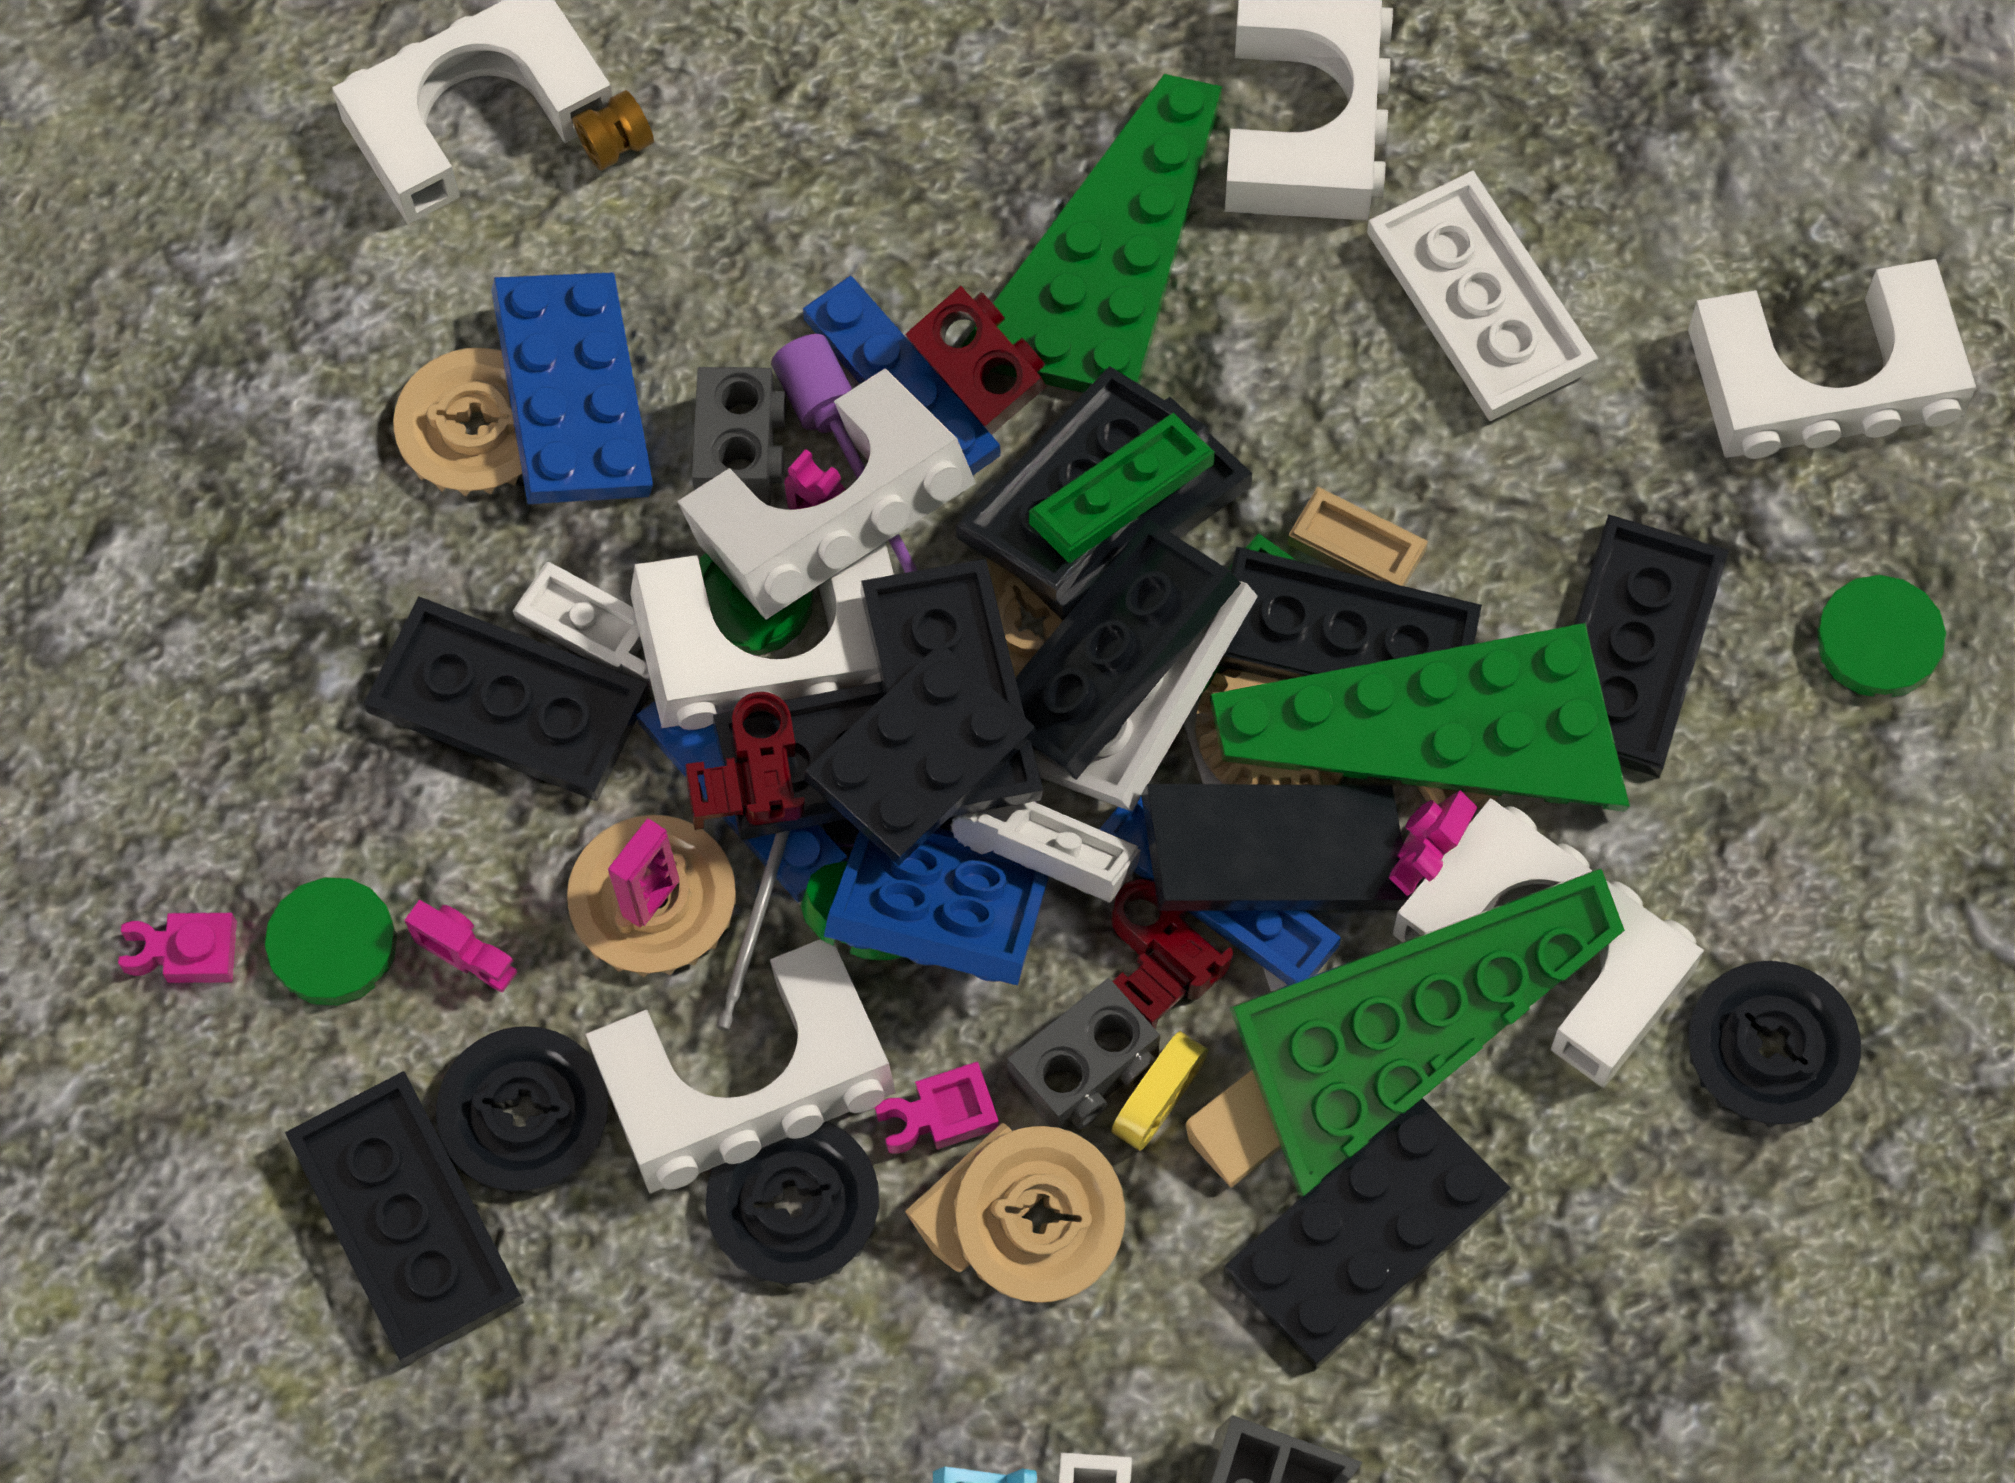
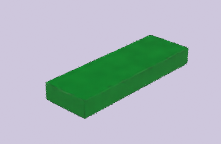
M1172 413L1029 510V524L1070 564L1214 465L1215 452L1179 417Z

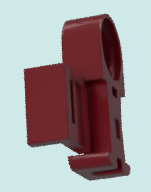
M769 692L750 693L736 704L732 715V735L737 763H735V759L732 757L726 758L727 766L705 769L704 761L686 764V780L694 830L704 829V820L741 815L743 814V808H746L747 821L753 825L797 820L804 814L805 797L794 798L788 758L795 757V738L789 708L775 694ZM758 711L769 712L778 719L780 728L771 737L755 738L749 735L743 728L742 724L746 717ZM698 775H704L708 802H703ZM772 805H781L780 809L770 810Z
M1139 879L1128 882L1118 891L1115 897L1111 920L1117 935L1140 955L1137 962L1141 966L1129 977L1122 972L1112 982L1156 1030L1158 1020L1185 996L1186 991L1183 988L1188 983L1190 985L1186 998L1197 1000L1228 972L1233 951L1229 947L1220 954L1184 922L1186 911H1159L1160 918L1158 921L1148 926L1132 923L1124 913V907L1129 902L1139 899L1147 900L1158 909L1154 881Z

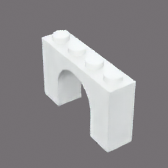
M501 0V2L474 16H465L456 20L448 29L422 42L411 43L403 47L395 56L369 69L353 72L342 83L332 87L343 123L407 224L460 198L453 168L426 127L427 117L434 102L451 86L463 80L479 76H497L517 82L535 97L564 143L578 137L572 120L574 116L588 109L599 111L607 107L609 99L613 97L611 85L555 0Z
M1238 0L1235 58L1291 61L1315 66L1328 73L1339 83L1346 94L1348 105L1333 121L1311 131L1277 132L1230 129L1225 212L1369 220L1371 198H1383L1385 162L1374 161L1375 146H1385L1388 110L1377 109V94L1388 95L1390 59L1379 58L1380 43L1390 44L1393 8L1382 7V0Z
M1936 259L1876 269L1865 301L1882 353L1883 369L1868 381L1851 387L1830 388L1815 385L1798 377L1784 365L1774 349L1757 290L1697 300L1688 332L1725 458L1745 455L1750 459H1758L1772 455L1780 448L1803 444L1809 448H1820L1828 446L1842 437L1865 434L1873 438L1882 437L1897 431L1900 427L1925 423L1929 427H1939L1950 424L1959 417L1964 416L1976 390V384Z
M886 368L834 401L853 445L868 460L859 478L838 496L822 504L804 509L785 510L774 508L759 500L741 479L728 468L677 501L700 547L765 619H768L976 484L958 439Z
M883 543L818 586L829 632L810 651L786 659L761 658L746 653L733 645L720 632L711 613L697 555L635 564L630 595L661 727L680 726L686 730L705 728L713 724L714 714L733 711L736 704L744 696L754 692H769L777 695L784 701L881 681L860 589L861 580L894 575L886 543Z
M1490 798L1468 825L1458 845L1443 856V867L1438 875L1430 882L1425 878L1397 912L1393 936L1404 942L1592 870L1586 858L1576 849L1563 843L1557 846L1540 834L1535 823L1524 812L1512 806L1504 808ZM1617 881L1606 882L1625 931L1599 952L1601 962L1599 977L1560 1025L1551 1047V1051L1603 1089L1695 973L1704 952L1702 948L1696 945V939L1688 929L1676 921L1670 919L1663 921L1643 907L1642 900L1632 889Z
M819 939L770 959L779 994L795 1027L798 1038L794 1055L784 1072L771 1084L754 1093L731 1098L714 1097L698 1092L685 1084L673 1070L647 1009L585 1034L649 1194L663 1188L671 1190L686 1186L694 1181L699 1173L724 1163L737 1164L747 1161L767 1145L787 1137L796 1139L808 1136L818 1130L823 1122L848 1112H866L878 1106L885 1097L896 1093L889 1062L835 943L832 946Z

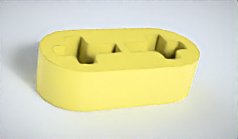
M1177 1032L1121 1109L1112 1126V1134L1138 1151L1144 1149L1196 1077L1209 1050L1183 1032Z

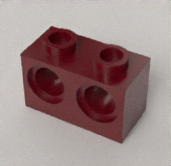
M959 286L905 335L992 435L1047 387L1041 376L1037 373L1045 366V363L1022 337L1014 344L1007 339L997 327L1005 320L1004 316L982 291L972 299L965 289ZM958 320H970L977 327L974 340L963 348L948 346L945 336L950 325ZM1008 365L1016 369L1017 379L1011 390L1003 394H993L986 390V376L994 367Z

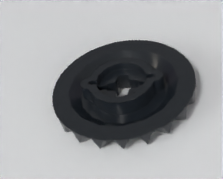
M1758 961L1747 963L1722 974L1708 986L1699 998L1692 1013L1687 1034L1690 1064L1694 1065L1699 1076L1700 1087L1707 1088L1715 1097L1718 1107H1727L1737 1113L1741 1121L1754 1120L1762 1122L1768 1128L1779 1124H1792L1796 1127L1804 1121L1815 1117H1822L1830 1108L1840 1102L1849 1090L1857 1074L1861 1058V1039L1857 1021L1843 996L1821 976L1806 968L1787 962ZM1777 1032L1784 1035L1787 1040L1783 1050L1789 1057L1784 1058L1778 1053L1773 1054L1769 1059L1762 1056L1759 1051L1763 1041L1756 1034L1762 1033L1769 1038L1773 1037Z
M521 1026L502 1029L486 1035L467 1047L448 1069L442 1081L436 1104L438 1132L447 1154L460 1171L476 1180L484 1188L489 1186L500 1189L509 1195L515 1191H530L537 1194L542 1188L549 1185H563L569 1175L577 1169L585 1168L587 1159L596 1148L600 1147L605 1125L608 1123V1093L596 1062L583 1047L571 1038L542 1027ZM529 1096L534 1108L543 1110L544 1113H540L539 1116H529L526 1126L518 1127L513 1115L504 1112L503 1109L507 1110V1107H516L521 1102V1097Z
M823 1122L818 1130L808 1136L796 1139L787 1137L767 1145L747 1161L737 1164L724 1163L714 1167L711 1171L706 1190V1214L719 1249L726 1254L737 1269L748 1272L760 1282L771 1281L780 1283L785 1287L806 1282L815 1284L819 1279L830 1274H839L847 1263L854 1257L860 1256L868 1238L874 1233L877 1214L880 1208L878 1181L869 1157L853 1137L829 1122ZM796 1186L799 1195H811L812 1197L811 1201H807L802 1205L803 1215L796 1218H790L787 1209L780 1208L776 1210L774 1207L775 1203L784 1200L783 1189Z

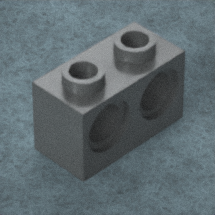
M698 367L692 463L694 490L727 470L726 466L730 462L737 459H747L752 462L751 465L741 470H731L759 500L771 506L772 483H783L784 477L783 446H774V428H785L786 392L775 391L772 368ZM741 404L755 407L745 414L729 412L733 407Z
M1108 977L1007 1058L1008 1079L1050 1127L1067 1130L1074 1125L1080 1130L1101 1115L1108 1105L1105 1099L1119 1087L1125 1084L1128 1089L1139 1085L1156 1061L1155 1058L1159 1056L1160 1034ZM1116 1031L1124 1034L1131 1043L1121 1051L1109 1052L1099 1047L1096 1039L1103 1033ZM1065 1071L1074 1074L1080 1080V1084L1070 1092L1059 1093L1051 1090L1045 1084V1081L1050 1075Z

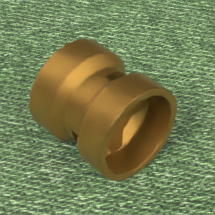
M627 90L611 97L607 107L599 111L588 109L572 119L583 148L600 171L617 163L619 154L629 149L638 152L654 143L651 128L642 109Z

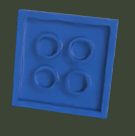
M938 828L898 866L859 830L828 914L824 937L843 941L859 949L871 948L906 957L922 965H938L973 974L985 981H1001L1018 986L1049 876L994 853V850L985 854L971 850L970 846L964 847V844L958 843L959 841L957 838H954L953 832Z

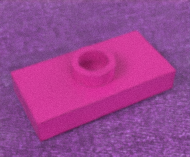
M649 818L645 820L608 868L622 916L639 928L648 923L679 883V875L667 831Z

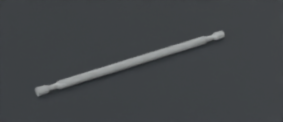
M790 831L776 833L726 994L727 1002L718 1020L717 1028L719 1030L729 1031L733 1019L732 1012L735 1003L740 997Z

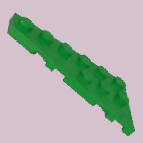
M1164 74L993 302L1005 318L997 326L1012 344L1022 337L1045 363V366L1037 373L1046 385L1084 393L1109 366L1140 385L1220 105L1222 86ZM977 327L973 329L960 348L969 345L974 340ZM1000 365L990 371L1017 378L1016 369L1008 365Z
M1585 623L1213 693L1209 699L1222 761L1296 771L1304 768L1343 773V777L1359 779L1376 777L1400 780L1401 784L1455 791L1461 790L1462 792L1494 796L1510 794L1542 798L1544 802L1566 805L1569 802L1603 806V809L1621 812H1626L1630 807Z
M1602 868L1595 869L1229 1007L1300 1196H1305L1346 1158H1350L1357 1153L1381 1129L1398 1115L1404 1114L1479 1052L1483 1048L1482 1046L1507 1025L1513 1024L1530 1009L1531 1005L1559 982L1565 981L1625 931Z

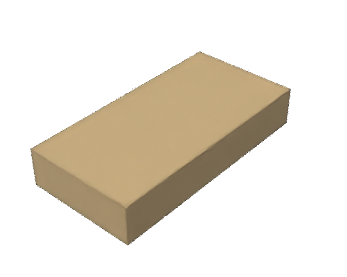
M1318 486L1290 531L1287 545L1339 571L1401 586H1406L1425 554L1428 544L1427 540Z

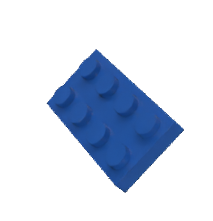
M614 272L494 277L491 292L527 504L649 497L653 481Z

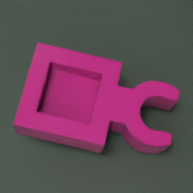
M804 449L788 468L789 475L784 480L787 505L790 510L804 509L822 504L846 490L840 483L841 476L839 472L832 466L827 472L822 471L814 463L812 453L807 449Z
M1461 790L1439 804L1429 800L1419 807L1405 825V828L1410 833L1397 855L1400 860L1392 869L1389 879L1407 896L1413 893L1423 876L1429 882L1432 881L1443 867L1442 858L1444 854L1458 845L1478 807Z
M419 899L404 920L414 943L466 974L469 971L472 972L484 983L503 993L517 973V969L510 966L513 959L509 955L475 938L472 931L474 928L473 923L462 913L448 905L443 904L439 910H436Z
M168 913L166 931H155L149 924L142 921L126 922L121 925V933L126 941H144L146 945L144 950L136 956H119L118 964L124 973L133 976L148 974L158 965H163V976L168 983L233 982L237 921L233 913Z
M978 1061L916 1081V1091L919 1097L917 1101L910 1103L902 1098H888L875 1107L878 1122L898 1117L907 1124L903 1132L885 1138L888 1153L899 1154L910 1150L917 1143L921 1135L930 1132L937 1150L992 1132L999 1126V1120Z

